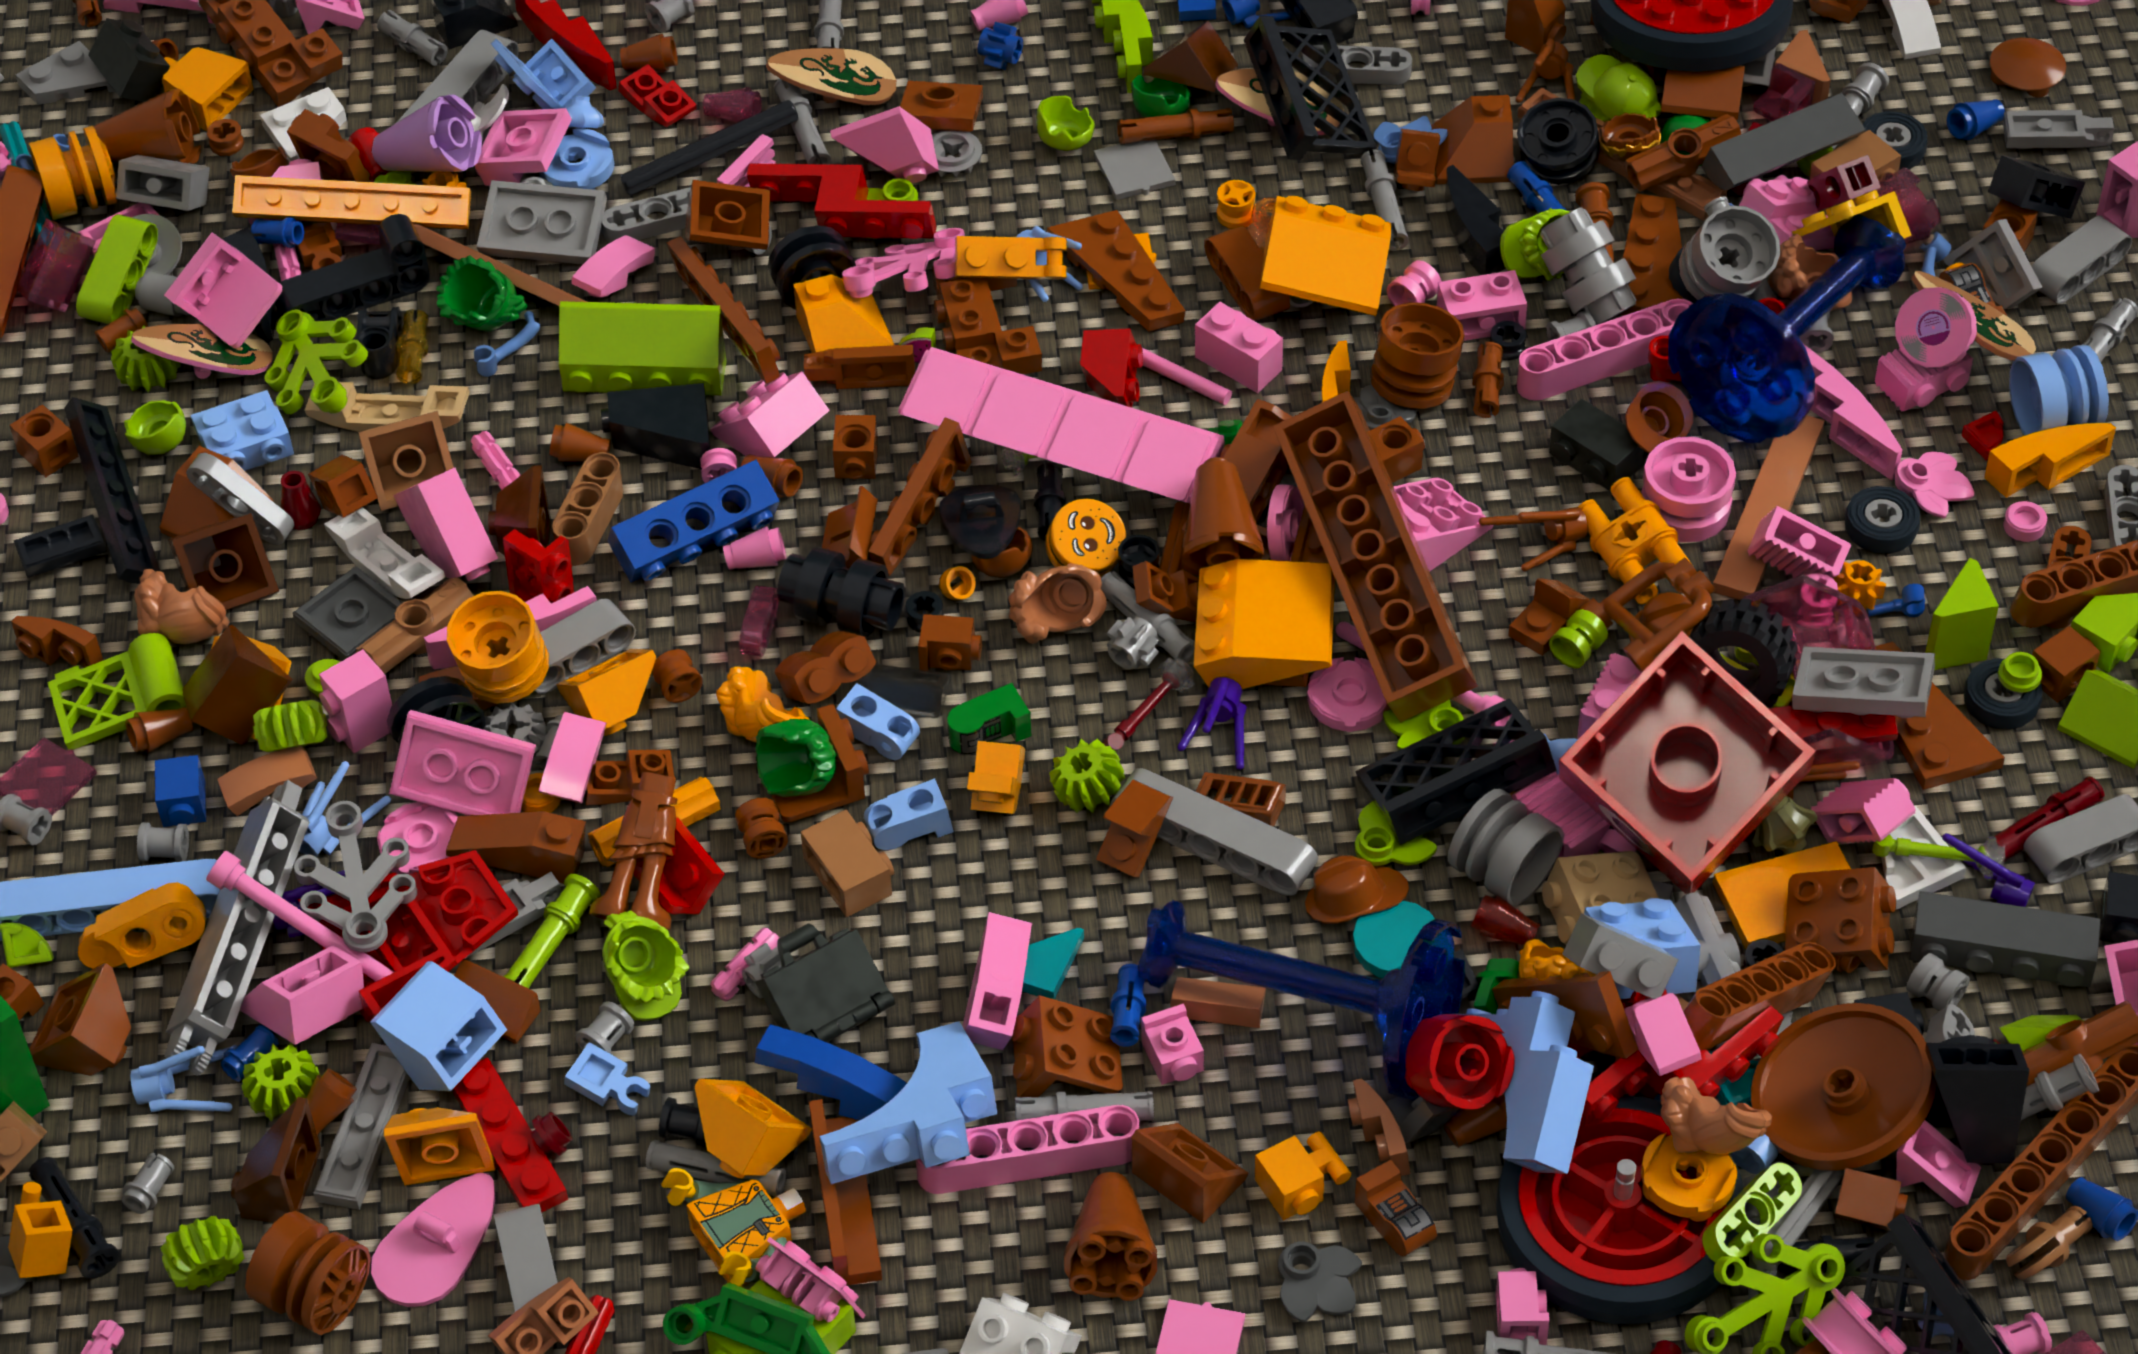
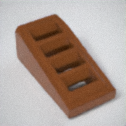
M1208 772L1204 773L1195 791L1207 796L1210 788L1216 789L1218 792L1213 800L1273 827L1286 802L1285 784L1270 780ZM1226 793L1233 795L1230 801H1223ZM1242 798L1248 799L1246 804L1240 803Z

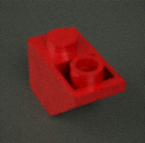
M1131 328L1084 330L1080 366L1088 386L1102 399L1133 408V402H1138L1140 397V386L1138 378H1136V370L1143 366V349L1141 344H1136Z

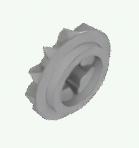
M941 130L932 134L940 177L947 173H953L957 178L961 171L971 173L973 166L981 164L982 145L979 139L970 132ZM945 152H949L951 155L945 157ZM959 153V157L955 158L954 156H952Z
M511 703L509 708L505 709L495 706L492 715L484 716L486 722L484 730L509 737L506 732L509 729V725L515 723L518 729H516L513 738L536 744L534 753L541 748L547 735L542 713L534 712L530 704L521 708Z

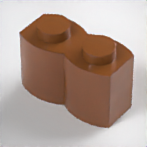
M835 631L820 638L810 651L797 652L784 659L774 672L787 698L810 704L820 702L831 696L841 683L853 682L864 677L873 669L876 660L865 636L846 631Z

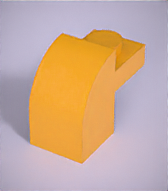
M978 741L975 771L969 772L967 790L972 792L970 810L1015 813L1023 774L1025 748L1023 746Z

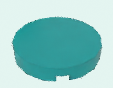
M1402 901L1392 908L1360 916L1356 921L1353 932V948L1355 957L1365 970L1379 978L1390 980V976L1404 977L1438 961L1442 935L1439 923L1428 910L1416 903Z

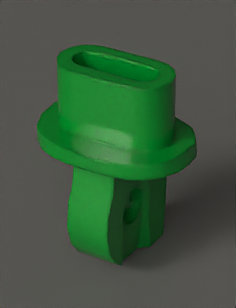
M1511 958L1488 960L1485 971L1478 973L1476 976L1479 988L1474 1002L1475 1009L1496 1014L1498 1005L1492 988L1504 979L1519 978V962Z

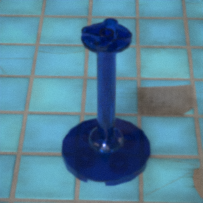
M1861 214L1855 215L1849 221L1842 224L1835 235L1834 251L1840 259L1778 314L1759 301L1735 293L1709 294L1684 309L1679 314L1668 335V363L1673 375L1679 371L1683 385L1693 397L1689 403L1694 412L1720 433L1747 443H1761L1766 438L1786 436L1795 431L1804 422L1813 406L1815 394V374L1806 347L1799 338L1858 284L1871 289H1886L1896 283L1904 271L1905 256L1903 251L1906 248L1904 238L1899 233L1892 232L1879 221L1869 219Z
M1172 900L1163 909L1153 908L1147 920V940L1138 964V976L1147 979L1149 985L1160 989L1168 983L1178 966L1373 1015L1375 1027L1383 1035V1077L1388 1093L1414 1101L1420 1095L1409 1087L1405 1079V1059L1408 1043L1418 1024L1423 1019L1441 1014L1459 1013L1465 977V960L1454 958L1453 936L1462 938L1460 927L1452 922L1435 918L1422 927L1409 947L1401 966L1390 970L1382 980L1188 932L1184 906L1182 903Z

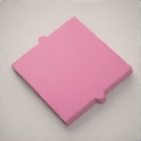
M1169 1299L1156 1354H1237L1245 1321V1313L1214 1308L1209 1302L1198 1305Z

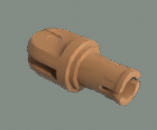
M2071 1206L2051 1224L2037 1222L2030 1227L2026 1233V1241L2007 1255L2006 1263L2008 1267H2011L2031 1254L2035 1257L2020 1268L2014 1276L2019 1280H2025L2047 1266L2059 1267L2069 1258V1246L2092 1229L2093 1224L2090 1217L2086 1218L2079 1225L2075 1224L2087 1212L2081 1207Z

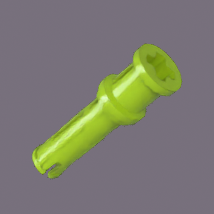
M572 873L565 878L564 890L555 902H549L544 908V922L503 977L515 982L517 977L520 976L521 981L518 984L529 989L565 935L578 931L581 926V916L595 899L601 897L599 889L590 880Z

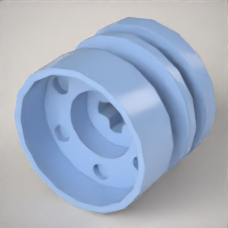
M2082 344L2073 346L2071 349L2061 348L2054 352L2052 356L2045 352L2019 356L2012 362L2009 378L2011 404L2016 421L2024 435L2059 426L2105 423L2109 405L2107 381L2103 366L2097 354L2090 346Z

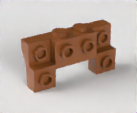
M199 0V5L215 24L216 31L224 44L229 43L232 46L238 59L248 62L249 70L278 107L294 100L303 90L317 80L343 68V53L323 28L296 40L266 0Z
M932 266L933 284L938 300H934L937 323H945L946 327L942 328L945 351H952L953 354L1022 375L1042 371V353L1034 327L1028 326L1002 331L990 292L1016 287L1017 279L957 277L938 279L935 277L934 266Z
M1257 399L1232 443L1227 444L1220 455L1221 458H1225L1228 462L1237 466L1256 523L1271 499L1276 485H1279L1287 469H1290L1273 426L1292 417L1276 405ZM1186 522L1181 529L1183 536L1185 532ZM1257 525L1265 548L1263 560H1271L1268 549L1267 528Z

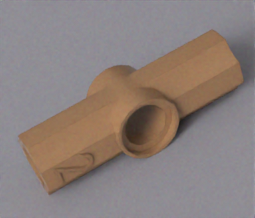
M449 578L423 599H411L401 603L396 608L395 620L357 647L356 652L363 649L382 672L386 674L409 655L426 653L424 637L446 627L454 611L465 600L474 595L467 587V584L460 578Z

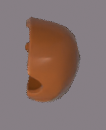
M281 146L278 147V150L258 149L246 155L239 162H232L230 173L234 180L235 175L272 177L280 166L289 165V159Z
M1018 526L1013 540L998 556L991 559H979L971 555L976 569L990 577L1006 578L1016 574L1026 565L1033 552V543L1027 531Z

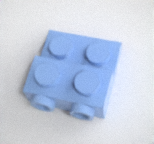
M267 390L191 415L194 429L202 447L233 459L244 471L294 455L289 431L278 407L274 406Z

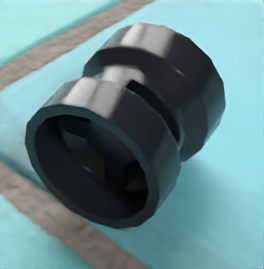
M1146 535L1126 537L1118 547L1119 575L1133 589H1135L1132 566L1147 561L1159 568V546L1154 539Z

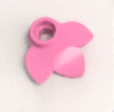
M1926 452L1919 459H1904L1895 469V485L1897 489L1915 498L1917 505L1922 510L1940 518H1946L1949 507L1948 502L1969 500L1975 494L1969 479L1961 472L1955 471L1957 460L1942 452Z

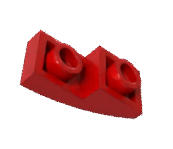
M649 64L619 81L618 91L643 114L665 127H669L697 109V104L674 80L666 83Z

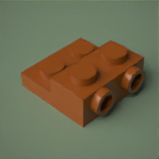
M304 109L300 115L294 118L287 133L300 159L319 162L324 180L371 182L369 179L370 173L364 168L359 158V150L349 141L342 139L338 131L339 125L335 120L322 113L319 116L307 109Z

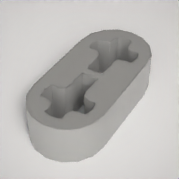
M1949 1004L1930 1018L1925 1042L1940 1043L1954 1037L1975 1035V1031L1966 1014L1956 1005Z

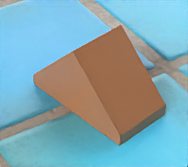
M1801 30L1775 61L1771 90L1811 106L1828 98L1831 80L1808 30Z

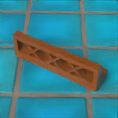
M823 1100L809 1101L812 1133L833 1271L847 1282L846 1286L882 1280V1270L866 1174L831 1184L826 1175L819 1137L857 1122V1119L845 1116L825 1119Z

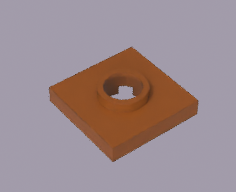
M908 80L900 107L932 130L971 132L974 129L982 102L983 85Z

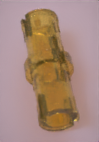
M414 309L404 313L403 333L397 341V352L400 356L396 377L405 384H408L409 371H412L411 384L418 383L421 380L423 358L428 353L426 331L429 317L426 312L419 309L416 322H413Z

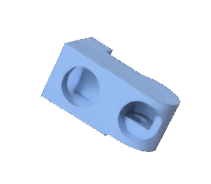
M858 683L855 684L836 708L840 719H848L854 738L868 746H873L881 755L891 760L901 759L920 734V727L912 716Z
M935 778L888 795L887 798L871 804L864 812V820L873 843L881 850L896 849L908 840L934 831L937 838L954 832L947 806Z

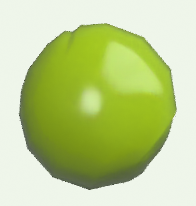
M1050 96L1042 100L1037 109V132L1040 139L1046 145L1062 151H1073L1083 147L1091 140L1095 123L1089 115L1088 108L1085 107L1082 111L1075 109L1069 96Z
M149 401L136 409L130 419L124 421L126 429L124 435L136 450L147 455L166 454L177 448L183 440L186 430L184 413L181 407L174 401Z

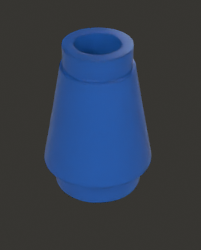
M1997 99L1958 103L1947 114V127L1955 138L1971 140L2002 121L2005 108Z
M2083 1177L2076 1179L2066 1193V1200L2073 1206L2081 1207L2087 1212L2083 1217L2085 1219L2091 1218L2092 1226L2103 1238L2111 1237L2115 1241L2122 1240L2131 1232L2138 1220V1210L2133 1207L2131 1199L2091 1181H2087Z

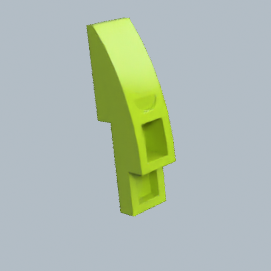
M1091 0L1092 3L1099 4V6H1094L1095 28H1102L1104 43H1113L1114 53L1121 52L1120 56H1116L1118 78H1125L1127 93H1132L1131 82L1137 75L1140 74L1142 76V66H1147L1153 61V36L1146 13L1139 0Z

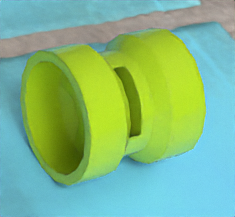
M1584 609L1576 610L1566 621V627L1560 628L1550 638L1549 646L1554 656L1561 663L1571 668H1580L1591 657V650L1598 649L1608 638V631L1603 621L1594 613Z

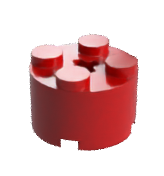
M1441 1014L1423 1019L1413 1033L1406 1051L1405 1079L1411 1089L1415 1090L1424 1100L1431 1104L1459 1109H1479L1494 1098H1499L1508 1088L1514 1071V1054L1511 1046L1507 1045L1502 1035L1504 1033L1502 1029L1490 1019L1474 1015Z

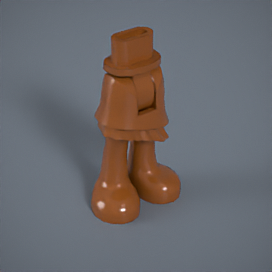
M642 772L639 790H632L631 796L634 799L630 801L626 809L618 837L612 845V848L616 850L608 859V861L616 863L611 882L606 893L593 901L589 915L606 920L608 915L629 911L628 900L634 869L637 862L644 861L637 894L631 910L638 916L654 920L668 931L670 930L671 916L659 905L658 896L666 859L673 856L672 848L675 847L676 811L675 807L670 805H677L678 801L677 798L673 797L676 778Z

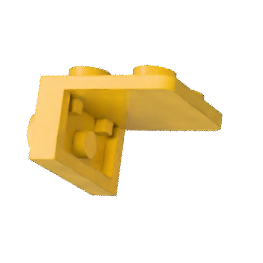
M1877 190L1854 198L1857 206H1855L1853 199L1826 209L1828 218H1826L1824 211L1801 219L1804 227L1792 231L1793 236L1795 234L1804 236L1830 225L1844 262L1912 235L1895 191L1879 197Z

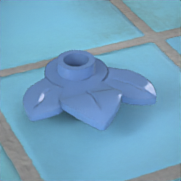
M1422 116L1403 127L1390 122H1383L1375 130L1373 136L1374 141L1379 145L1378 150L1385 154V161L1395 164L1401 129L1439 133L1441 137L1439 145L1446 139L1448 132L1447 129L1432 130L1428 117Z

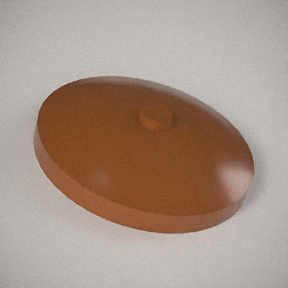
M1847 1003L1814 1011L1784 1029L1778 1035L1780 1040L1776 1047L1766 1057L1760 1058L1751 1085L1752 1108L1767 1110L1772 1115L1771 1125L1767 1128L1765 1134L1781 1155L1804 1167L1838 1171L1873 1163L1891 1154L1906 1143L1927 1117L1933 1104L1937 1082L1925 1052L1926 1042L1918 1029L1909 1020L1881 1006Z

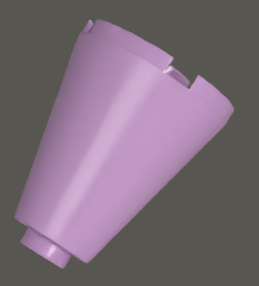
M456 95L440 96L379 133L373 141L372 155L375 162L386 171L462 172L470 167H474L478 163L482 149L480 130L474 132L471 119L476 117L473 110L463 99Z

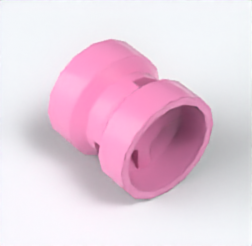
M1416 260L1405 269L1404 276L1395 278L1388 285L1387 295L1393 306L1410 302L1425 303V299L1433 298L1437 294L1438 282L1442 281L1437 271L1430 264Z

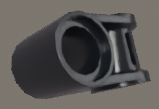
M393 307L391 311L368 312L366 308L358 309L356 340L368 351L366 360L361 364L362 373L368 378H386L392 375L397 368L399 343L402 340L403 332L400 307Z

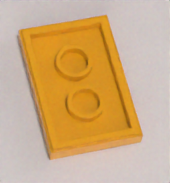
M1837 841L1716 873L1713 877V885L1745 949H1747L1749 944L1759 939H1768L1776 943L1785 941L1788 882L1793 874L1851 868Z

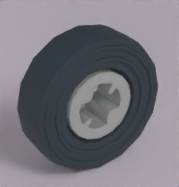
M1885 111L1872 115L1862 124L1865 132L1871 130L1901 155L1899 171L1908 170L1918 165L1926 153L1927 131L1923 124L1913 116L1902 112Z
M1874 486L1862 489L1852 497L1845 512V530L1850 539L1859 547L1873 553L1890 554L1902 551L1912 544L1920 527V510L1915 501L1905 492L1892 487ZM1880 517L1885 518V522H1880Z
M1995 658L1983 661L1972 669L1965 682L1964 702L1970 714L1980 723L1995 729L2010 730L2022 727L2033 720L2042 702L2041 682L2037 688L2029 692L2019 693L2011 691L2004 687L1998 678V669L2004 659ZM2002 691V694L1999 696L1995 692ZM2005 692H2008L2011 694V696L2004 697Z

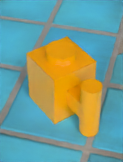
M1320 1131L1313 1133L1307 1139V1144L1313 1151L1308 1154L1294 1135L1255 1155V1181L1283 1221L1296 1214H1307L1323 1201L1324 1174L1329 1173L1337 1185L1345 1183L1351 1177L1349 1169Z
M26 1182L23 1185L20 1204L14 1205L8 1249L19 1278L66 1274L73 1230L61 1200L40 1202L42 1187L36 1182Z

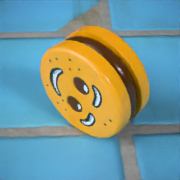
M1094 499L1074 500L1064 505L1057 512L1047 531L1045 541L1047 555L1054 567L1067 566L1070 563L1083 565L1097 572L1102 578L1117 564L1118 547L1121 541L1126 538V530L1120 516L1107 504Z

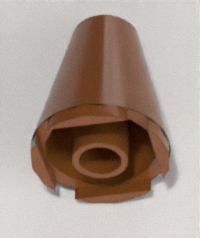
M178 88L168 90L96 124L94 128L97 136L105 144L111 163H119V160L135 155H143L195 164L200 157L201 145L194 146L193 135L200 134L195 110L188 96H179L178 94L181 90Z
M1221 457L1206 460L1204 464L1196 469L1181 548L1183 568L1199 576L1200 568L1234 559L1263 560L1264 544L1237 466Z

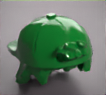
M471 255L454 260L455 266L449 265L447 267L446 275L440 277L442 284L436 288L440 293L437 295V307L441 309V317L453 319L455 325H466L481 331H495L506 323L519 319L518 314L527 308L524 297L517 295L512 281L506 275L496 270L489 261L485 262L482 258L476 260Z

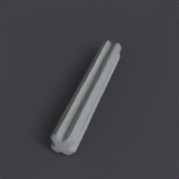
M1815 1169L1802 1186V1193L1799 1199L1767 1233L1778 1235L1782 1238L1784 1244L1793 1246L1842 1181L1845 1170L1826 1171ZM1770 1240L1764 1246L1766 1256H1769L1773 1249ZM1753 1253L1751 1254V1260L1757 1264L1756 1269L1761 1272L1766 1270L1775 1271L1781 1263L1779 1261L1776 1263L1761 1262L1754 1257Z

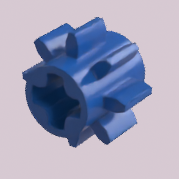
M995 22L993 29L988 27L983 29L977 49L979 55L986 56L984 65L1006 70L1007 63L1016 64L1023 49V38L1015 35L1017 27Z

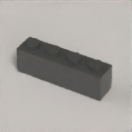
M1919 891L1913 920L1909 960L1920 962L1924 956L1932 953L1942 959L1945 966L1969 969L1977 973L1990 972L2010 975L2023 980L2036 979L2056 982L2069 987L2082 986L2090 988L2098 959L2100 918Z

